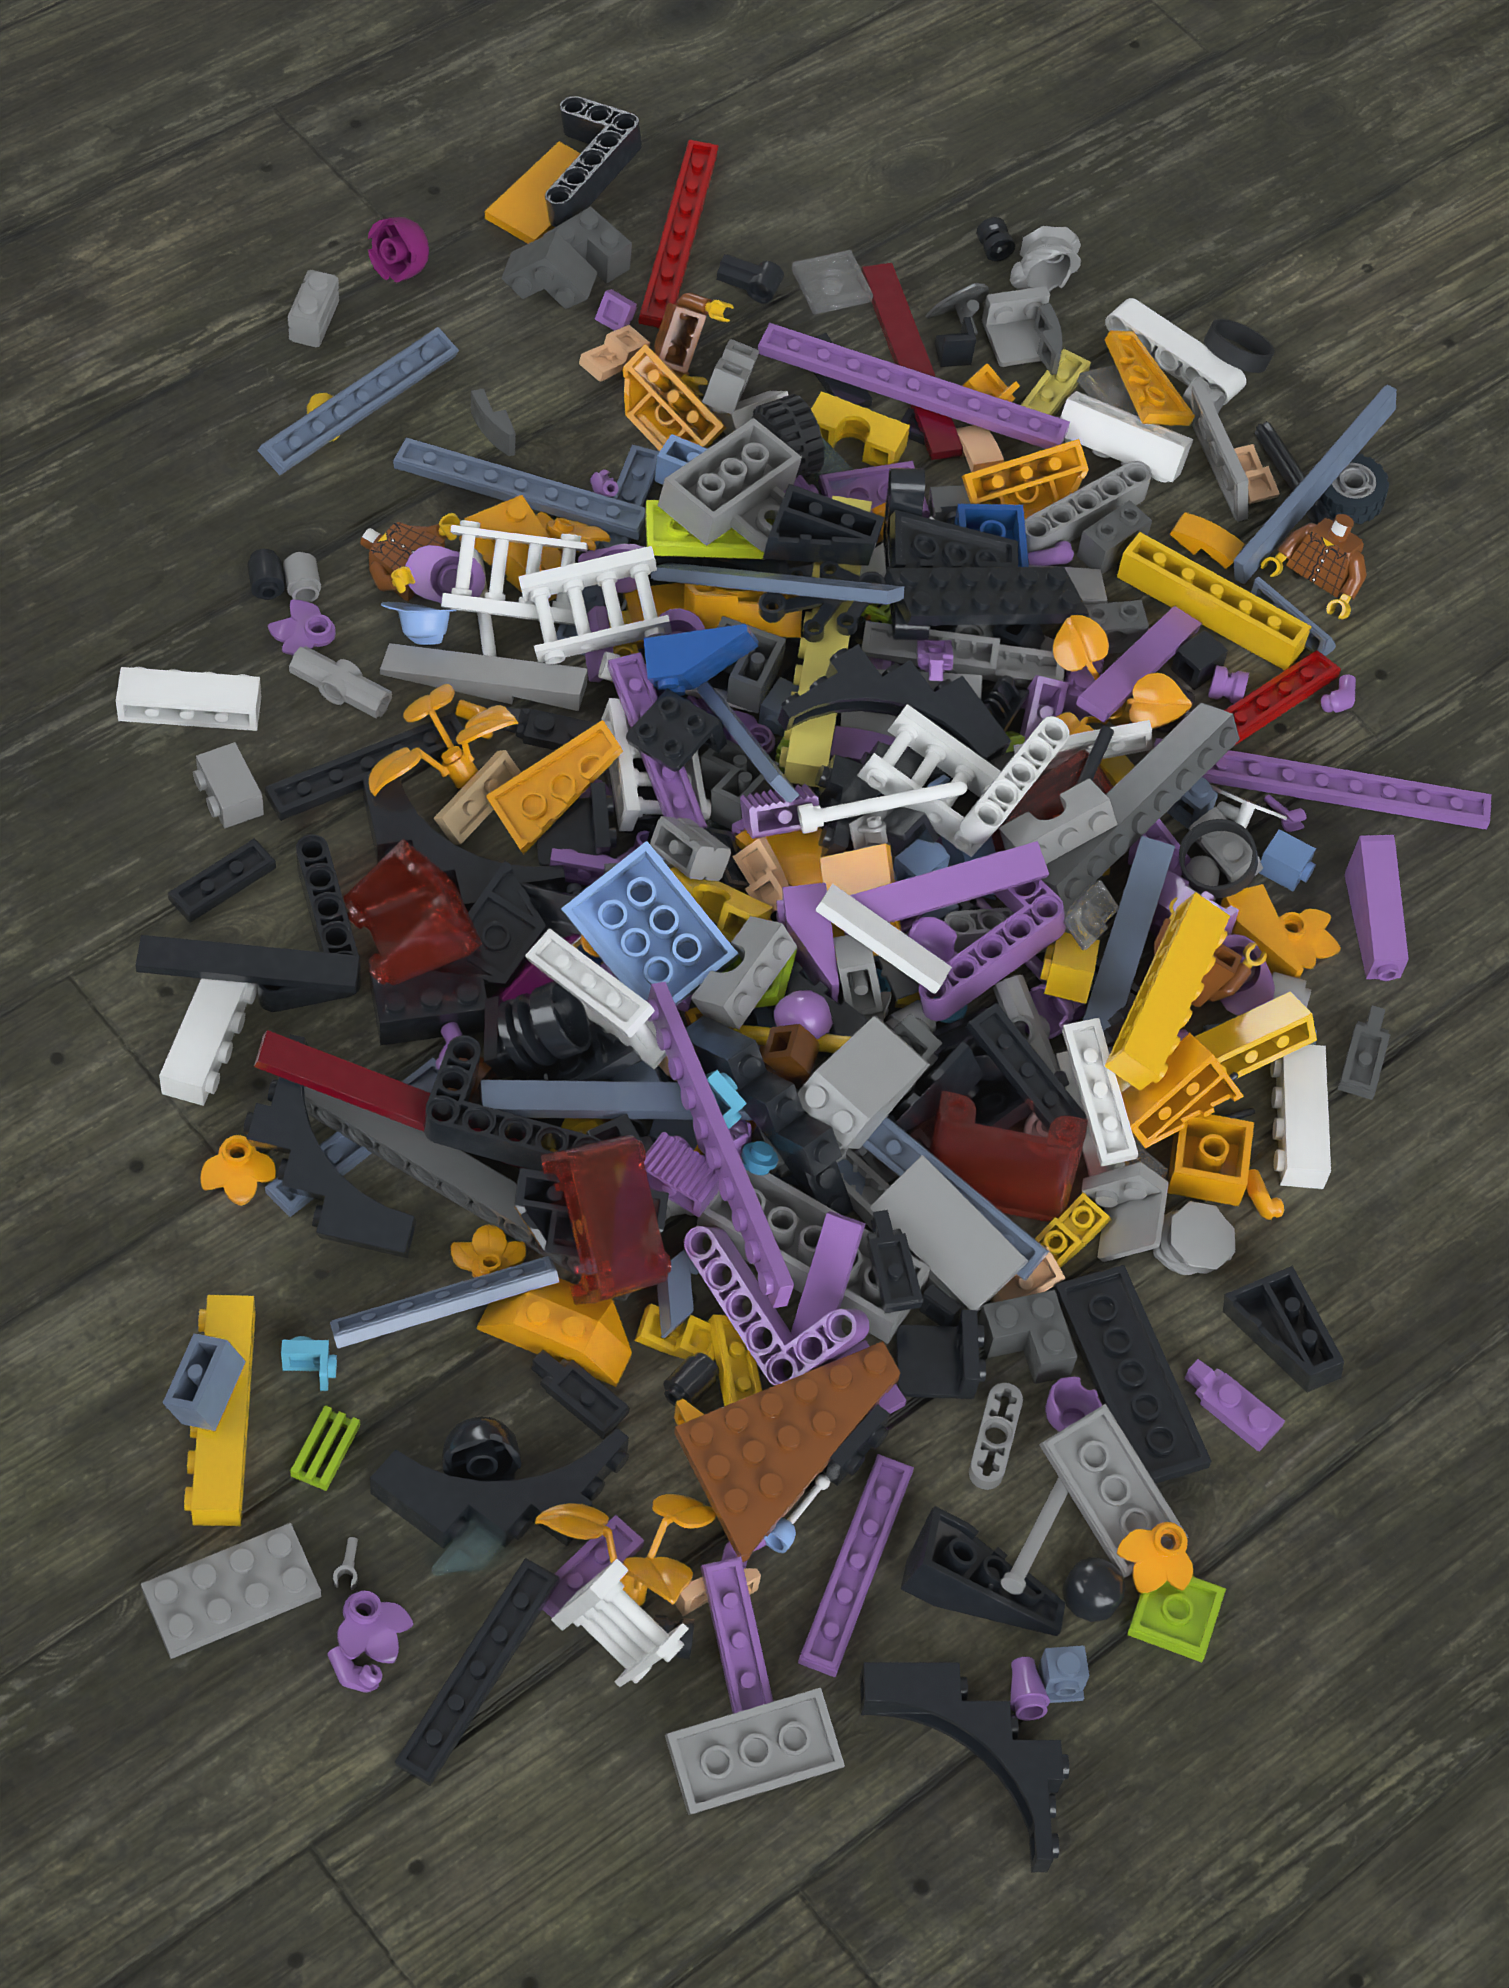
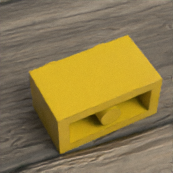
M1065 932L1055 943L1047 946L1040 979L1046 980L1044 994L1086 1004L1095 972L1100 940Z

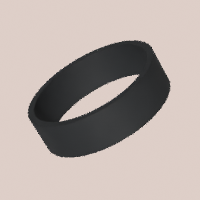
M1228 319L1214 320L1204 338L1206 347L1215 356L1227 364L1247 372H1264L1275 353L1274 347L1264 336L1241 323ZM1226 339H1229V340H1231V341H1234V342H1236V343H1238V344H1240V345L1246 347L1247 349H1249V350L1252 351L1253 353L1248 352V351H1246V350H1243V349H1241V348L1235 346L1234 344L1230 343V342H1229L1228 340H1226Z
M1212 819L1196 825L1186 834L1179 849V863L1184 879L1189 881V886L1199 894L1207 891L1214 895V898H1223L1237 894L1249 885L1257 871L1258 855L1253 837L1242 825L1227 819ZM1214 831H1228L1237 834L1252 849V860L1247 871L1236 881L1223 886L1202 884L1190 876L1185 868V857L1190 846L1201 836Z

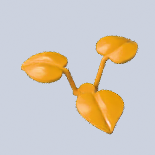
M1072 615L1065 620L1055 637L1053 644L1054 658L1060 667L1071 672L1079 671L1087 666L1089 672L1096 680L1100 675L1092 662L1100 661L1108 654L1109 642L1103 628L1091 618L1082 615ZM1151 673L1136 682L1133 687V698L1127 699L1105 722L1100 721L1096 717H1084L1079 721L1070 712L1062 713L1057 717L1067 725L1069 735L1093 731L1092 727L1086 725L1088 723H1102L1106 725L1110 722L1114 726L1128 724L1130 721L1136 723L1150 720L1151 728L1153 729L1173 722L1185 714L1193 705L1169 676L1161 673ZM1084 763L1053 768V774L1078 767Z
M450 684L441 685L434 689L430 695L422 696L409 705L404 711L403 717L407 722H415L428 714L430 715L448 747V750L441 756L443 759L442 765L420 748H414L411 751L407 747L399 749L381 759L374 766L369 776L370 790L376 797V794L383 786L412 769L419 763L421 758L436 768L443 777L449 775L456 788H463L479 771L473 763L475 759L470 753L468 742L501 728L518 724V721L506 707L502 705L490 707L471 718L466 723L465 729L459 732L456 741L458 744H462L463 749H460L459 746L453 745L435 710L450 703L455 694Z
M665 1494L653 1501L652 1510L664 1518L660 1523L647 1557H630L624 1559L623 1565L629 1571L620 1579V1582L624 1585L623 1590L639 1606L645 1602L647 1587L673 1605L681 1592L692 1581L693 1572L685 1564L667 1557L655 1558L667 1526L675 1522L684 1528H700L710 1524L716 1518V1514L711 1506H707L691 1497ZM569 1503L551 1507L536 1518L535 1524H544L572 1538L588 1540L603 1535L606 1539L610 1563L617 1559L612 1530L606 1526L609 1517L602 1511L583 1504Z

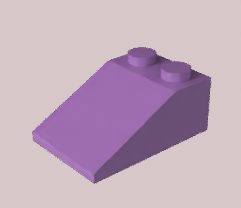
M826 883L783 887L782 900H776V921L784 925L797 945L795 959L803 967L804 972L814 986L819 981L829 989L825 995L838 1003L839 978L831 921L815 910L827 892Z

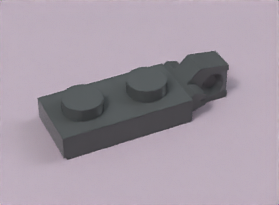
M1372 1005L1366 1022L1358 1021L1355 1025L1338 1090L1370 1100L1373 1099L1390 1038L1389 1030L1381 1028L1386 1009Z

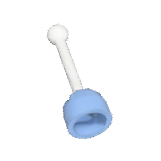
M820 1474L815 1478V1486L788 1519L781 1518L768 1537L764 1538L766 1545L778 1553H785L793 1544L796 1536L793 1524L821 1490L829 1487L830 1479L826 1475Z

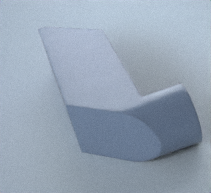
M686 1250L675 1256L657 1274L661 1338L667 1337L694 1311L691 1274L697 1275L699 1271L686 1253Z

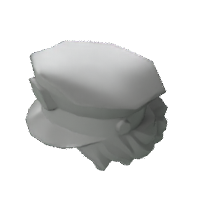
M1042 226L1023 237L1020 255L1023 258L1021 262L1015 263L1011 270V284L1018 290L1047 286L1048 291L1057 286L1063 288L1070 275L1081 266V259L1077 254L1081 246L1079 237L1068 227Z
M1189 1201L1180 1210H1174L1164 1215L1160 1246L1153 1249V1254L1165 1267L1180 1275L1207 1274L1217 1270L1227 1260H1231L1235 1253V1229L1225 1219L1217 1206Z

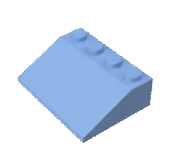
M648 841L561 908L615 977L644 1000H648L651 984L666 982L677 1006L696 992L710 971L721 973L738 960L739 953Z

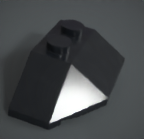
M520 1168L514 1208L543 1252L618 1264L664 1230L669 1193Z

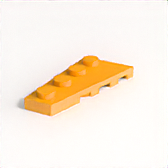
M601 720L487 794L486 798L524 855L587 790L591 783L615 761L623 750L605 722Z

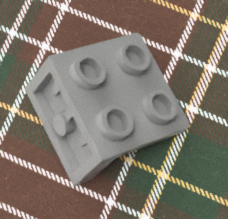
M1047 286L986 295L982 323L1000 367L1042 361L1037 354L1040 336L1034 326L1038 306L1049 303L1050 294Z
M1142 1162L1083 1178L1081 1191L1098 1205L1104 1207V1212L1112 1219L1101 1230L1097 1258L1102 1262L1155 1249L1160 1246L1169 1182Z

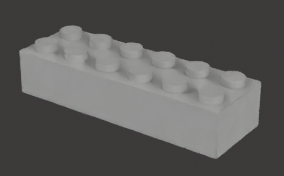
M746 1170L793 1280V1288L803 1293L826 1213L835 1211L770 1173L756 1175ZM718 1191L705 1211L698 1217L697 1226H716L722 1228L728 1234L742 1258L748 1261L745 1253V1241L741 1232H737L733 1226L732 1210L728 1200L724 1201L720 1191ZM864 1228L840 1309L856 1308L863 1311L869 1320L868 1333L888 1344L911 1309L884 1314L867 1248V1234L871 1232ZM706 1234L705 1237L711 1240L710 1236ZM912 1256L922 1294L926 1288L931 1267ZM845 1316V1319L851 1322V1320L847 1316Z

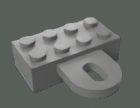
M752 418L666 477L658 506L706 546L733 528L752 545L765 552L768 536L772 529V525L765 519L775 520L785 495L783 491L787 489L789 484H794L802 457L756 419Z

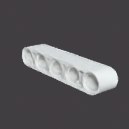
M1133 298L1125 300L1105 320L1109 332L1110 330L1134 332L1159 367L1187 386L1200 377L1208 382L1209 388L1212 390L1218 389L1226 394L1223 405L1227 404L1246 385V378L1242 370L1219 359L1204 344Z
M1053 716L1046 717L968 812L960 824L962 836L967 841L976 845L985 843L1004 822L1068 740L1069 729L1063 720Z

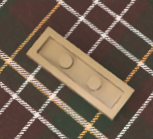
M506 750L497 751L434 817V820L454 845L462 844L494 810L486 795L521 773Z

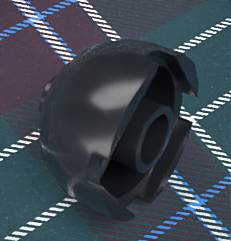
M492 1417L466 1419L457 1424L445 1439L442 1466L443 1472L446 1475L477 1481H513L515 1479V1472L518 1468H521V1454L515 1434L502 1421Z

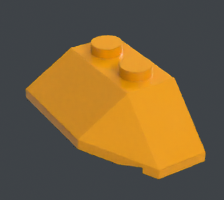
M646 344L623 367V377L625 378V415L659 451H661L671 434L708 448L726 429L724 423L709 409L708 405L702 403L703 400Z
M1077 439L962 475V479L971 504L1023 505L1025 520L1029 516L1077 491L1089 469L1080 440Z
M559 1278L558 1283L489 1303L477 1325V1330L535 1354H539L544 1350L558 1362L563 1358L569 1362L574 1360L594 1378L617 1387L632 1356V1351L614 1301Z

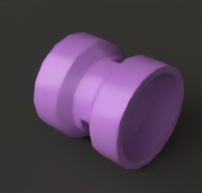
M1216 665L1208 697L1218 700L1225 696L1231 703L1238 702L1244 697L1249 673L1243 671L1228 673L1229 671L1226 667Z

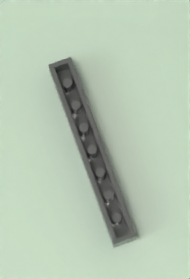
M1200 703L1106 794L1110 799L1117 826L1046 864L1049 875L1041 880L1061 898L1064 912L1240 740L1232 713Z

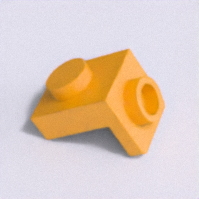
M988 363L962 385L963 387L1009 402L1015 400L1012 393L1020 387L1017 381L1007 387Z

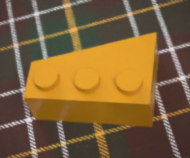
M523 495L465 518L466 521L481 523L480 529L550 538ZM475 537L474 548L483 555V560L491 566L493 564L495 540ZM509 542L505 570L506 580L522 592L518 576L526 574L529 544ZM542 547L540 571L561 567L562 555L557 548ZM557 594L551 595V597L548 600L551 601L553 599H556Z
M696 584L684 585V610L691 611L699 617L705 629L717 628L724 616L780 637L801 638L802 610L786 613L776 623L766 622L760 616L759 598L766 592ZM782 594L785 599L800 597L799 595Z
M1191 1033L1185 1036L1179 1042L1174 1052L1168 1056L1165 1062L1168 1064V1069L1158 1083L1152 1081L1141 1091L1130 1085L1121 1093L1133 1137L1144 1148L1185 1128L1184 1122L1199 1114L1206 1117L1214 1113V1106L1230 1098L1235 1102L1244 1097L1213 1053Z

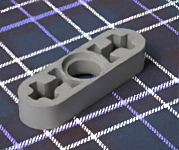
M1010 1383L995 1385L990 1390L969 1468L970 1480L981 1489L989 1490L997 1487L1001 1483L1006 1470L1023 1403L1022 1393L1016 1386ZM1002 1396L1009 1398V1405L1004 1418L997 1416ZM990 1428H999L1005 1433L1006 1441L1001 1444L991 1443L986 1438L985 1432ZM987 1454L995 1456L990 1476L982 1474Z

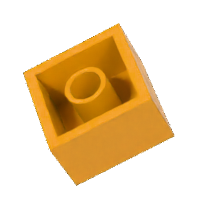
M1199 1114L1184 1122L1185 1128L1173 1135L1167 1193L1239 1206L1248 1183L1254 1122L1212 1114L1206 1117Z

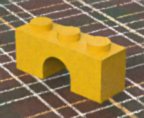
M822 391L811 408L818 422L824 447L833 450L836 443L842 438H858L865 444L862 462L875 467L898 463L907 446L910 425L899 420L889 418Z
M673 867L670 869L708 917L717 924V928L729 942L733 941L750 916L765 920L770 919L773 910L772 906L719 881H710L704 878L703 880L690 879L677 868Z

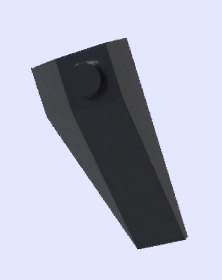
M964 1041L942 1049L937 1055L938 1059L924 1074L922 1073L913 1088L887 1115L905 1132L961 1101L967 1103L979 1091L980 1087L977 1083L984 1075L969 1046ZM863 1145L860 1149H852L859 1157L870 1152Z
M934 1506L907 1558L901 1590L935 1607L1058 1636L1062 1629L1065 1602L1030 1573H1027L1024 1579L1026 1586L1021 1594H1012L1006 1591L1001 1585V1580L1004 1574L1010 1572L1013 1567L1005 1561L1008 1555L999 1547L993 1551L977 1538L976 1535L979 1531L970 1523Z

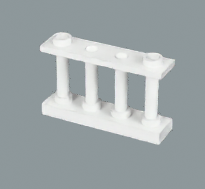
M460 520V526L451 525V533L453 535H461L462 539L456 586L452 588L451 594L443 593L441 606L445 609L539 621L534 601H525L524 597H519L518 603L505 601L506 595L502 594L509 542L529 544L525 575L540 571L543 546L563 549L561 567L575 564L576 551L587 552L588 544L581 542L582 536L573 534H561V539L480 529L481 523ZM475 537L495 540L489 592H485V598L472 597V590H469ZM564 592L558 593L556 601H553L552 607H550L553 622L575 626L569 595Z
M652 546L518 576L524 600H531L536 604L544 644L534 646L538 662L557 664L564 661L565 657L672 633L668 615L657 616L648 578L651 572L657 571ZM631 577L636 582L644 620L624 625L615 583L618 579ZM598 584V586H602L611 628L591 632L582 590L584 587ZM564 592L569 595L578 636L558 640L548 599L553 594Z
M609 698L601 720L605 722L623 750L609 766L619 831H633L638 817L641 818L643 814L663 815L658 801L643 800V797L638 796V786H652L647 772H639L633 766V759L642 757L639 750L627 742L626 734L631 728L620 699ZM697 751L684 767L704 820H709L711 802L705 797Z
M907 704L888 729V732L894 735L896 739L884 757L880 758L874 753L857 776L886 796L921 789L937 766L953 778L951 782L963 781L966 783L967 789L981 797L1001 771ZM907 746L925 758L911 779L894 768ZM958 796L904 806L909 809L925 812L934 830L970 857L983 845L972 844L962 836L960 824L964 817L951 808Z
M550 928L525 955L533 965L582 1002L591 1022H595L603 1027L607 1033H612L618 1037L623 1044L632 1046L641 1056L642 1061L651 1068L655 1069L667 1056L665 1050L661 1051L658 1047L656 1029L653 1022L647 1020L655 1011L653 1007Z
M1094 1018L1063 1025L1062 1032L1068 1051L1057 1053L1056 1059L1059 1070L1066 1073L1070 1083L1065 1089L1085 1112L1087 1117L1084 1121L1086 1131L1081 1148L1089 1176L1125 1167L1124 1161L1137 1159L1138 1151L1116 1075L1105 1067L1110 1054L1100 1019Z
M616 1559L579 1589L551 1620L562 1631L572 1623L577 1627L582 1625L626 1668L614 1681L621 1687L630 1680L635 1684L639 1682L652 1668V1665L663 1658L666 1662H669L684 1646L680 1638L688 1628L682 1623L669 1633L664 1631L623 1590L624 1585L620 1582V1579L629 1570Z

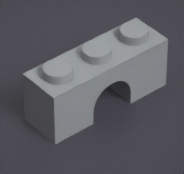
M730 339L722 358L719 359L714 368L702 403L709 405V409L716 413H729L732 415L748 384L760 350Z
M1089 778L1059 795L1064 812L1058 817L1051 820H1039L1028 811L999 827L1005 849L1008 850L1038 841L1047 864L1117 826L1110 799Z
M752 916L749 917L731 942L734 949L739 953L738 955L742 959V963L726 973L710 971L691 997L702 1015L727 1027L740 1029L797 949V945L782 923Z

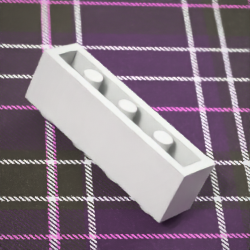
M1077 391L1067 398L1061 415V419L1070 421L1069 430L1064 439L1066 443L1079 439L1081 445L1091 448L1095 455L1103 458H1115L1122 461V465L1132 461L1143 462L1150 467L1151 477L1160 482H1173L1181 474L1193 439L1160 425L1142 424L1138 416Z
M121 667L116 695L118 721L257 731L261 704L260 677L245 674L226 675L213 672H184L176 669L157 670L143 667Z
M212 979L200 980L159 1075L163 1095L204 1106L209 1093L214 1094L220 1080V1073L218 1071L221 1064H227L233 1048L231 1040L234 1033L239 1034L243 1028L245 1021L244 1009L247 1003L252 1004L257 994V984Z
M1306 1045L1271 1062V1077H1276V1087L1272 1091L1271 1103L1272 1108H1277L1278 1117L1274 1119L1273 1139L1278 1140L1279 1149H1276L1274 1155V1171H1279L1280 1186L1323 1189L1331 1173L1326 1046Z

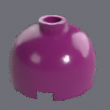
M389 217L381 219L372 225L368 233V239H372V249L368 250V254L374 269L382 278L387 280L390 277L394 282H401L422 271L428 261L429 244L424 230L418 223L406 217Z

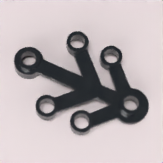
M825 561L820 565V578L887 585L884 577L877 572H866L858 576L841 568L834 561ZM800 567L791 568L787 572V575L813 577ZM826 571H833L834 573L828 574V573H825V572H826ZM766 592L759 598V614L766 622L776 623L786 613L821 607L815 616L804 624V638L809 642H819L824 637V626L842 602L848 600L810 596L785 599L780 593ZM854 601L847 612L841 613L837 617V631L845 636L854 634L857 630L858 618L869 604L877 603ZM849 622L851 625H843V623ZM811 629H817V630H819V631H817V632H811V631H809V630H811Z

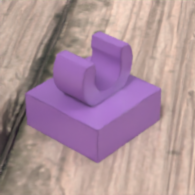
M612 289L607 290L604 293L595 320L614 331L629 325L633 320L637 304Z

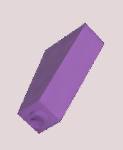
M1394 835L1359 836L1344 875L1366 979L1390 981L1401 978L1409 960Z

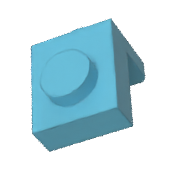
M715 1070L705 1076L729 1129L742 1117L738 1111L747 1103L736 1092L738 1087L732 1078L725 1073L720 1074L718 1070Z
M304 1336L295 1337L291 1340H282L281 1358L283 1371H319L320 1391H328L329 1378H336L337 1355H330L329 1340H313Z

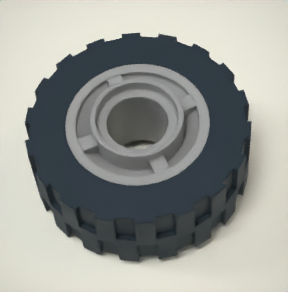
M1358 453L1320 496V500L1333 519L1338 514H1345L1351 517L1354 523L1363 524L1365 521L1373 520L1374 516L1379 515L1382 507H1384L1389 488L1388 475L1384 472L1380 463L1377 464L1373 458H1368Z

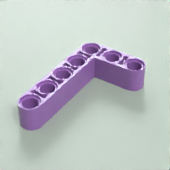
M1041 879L994 893L1014 914L946 962L952 968L935 994L921 984L919 985L922 1010L927 1018L934 1021H942L949 1018L1065 933L1066 921L1063 901Z
M696 1226L686 1234L684 1239L686 1253L772 1385H778L835 1361L867 1336L869 1331L867 1315L859 1309L851 1308L831 1311L794 1338L777 1310L772 1308L768 1296L762 1294L757 1279L728 1234L722 1228L716 1226ZM706 1234L710 1236L712 1243L708 1252L702 1246V1241ZM726 1265H728L732 1272V1277L728 1284L722 1277V1272ZM746 1297L752 1303V1310L749 1315H746L742 1308L743 1300ZM845 1316L852 1322V1330L848 1336L843 1332L841 1325ZM766 1328L772 1334V1342L769 1347L763 1342V1332ZM816 1338L822 1344V1353L819 1357H816L812 1351V1344ZM786 1360L793 1367V1373L789 1379L783 1373V1365Z

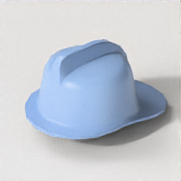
M401 602L381 603L383 607L398 611L403 633L412 642L419 645L440 644L443 640V635L447 631L450 612L457 611L439 610Z

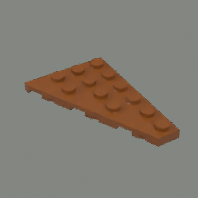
M883 1341L675 1427L674 1433L737 1557H741L742 1562L750 1558L751 1553L766 1536L768 1537L777 1522L789 1512L818 1473H821L828 1465V1461L833 1453L858 1427L869 1412L879 1404L884 1394L888 1393L899 1380L900 1371Z

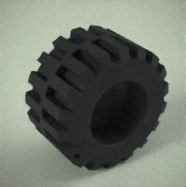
M791 394L759 405L754 409L752 418L756 419L802 457L796 478L799 475L805 477L822 470L824 464L822 434L812 410L799 395Z

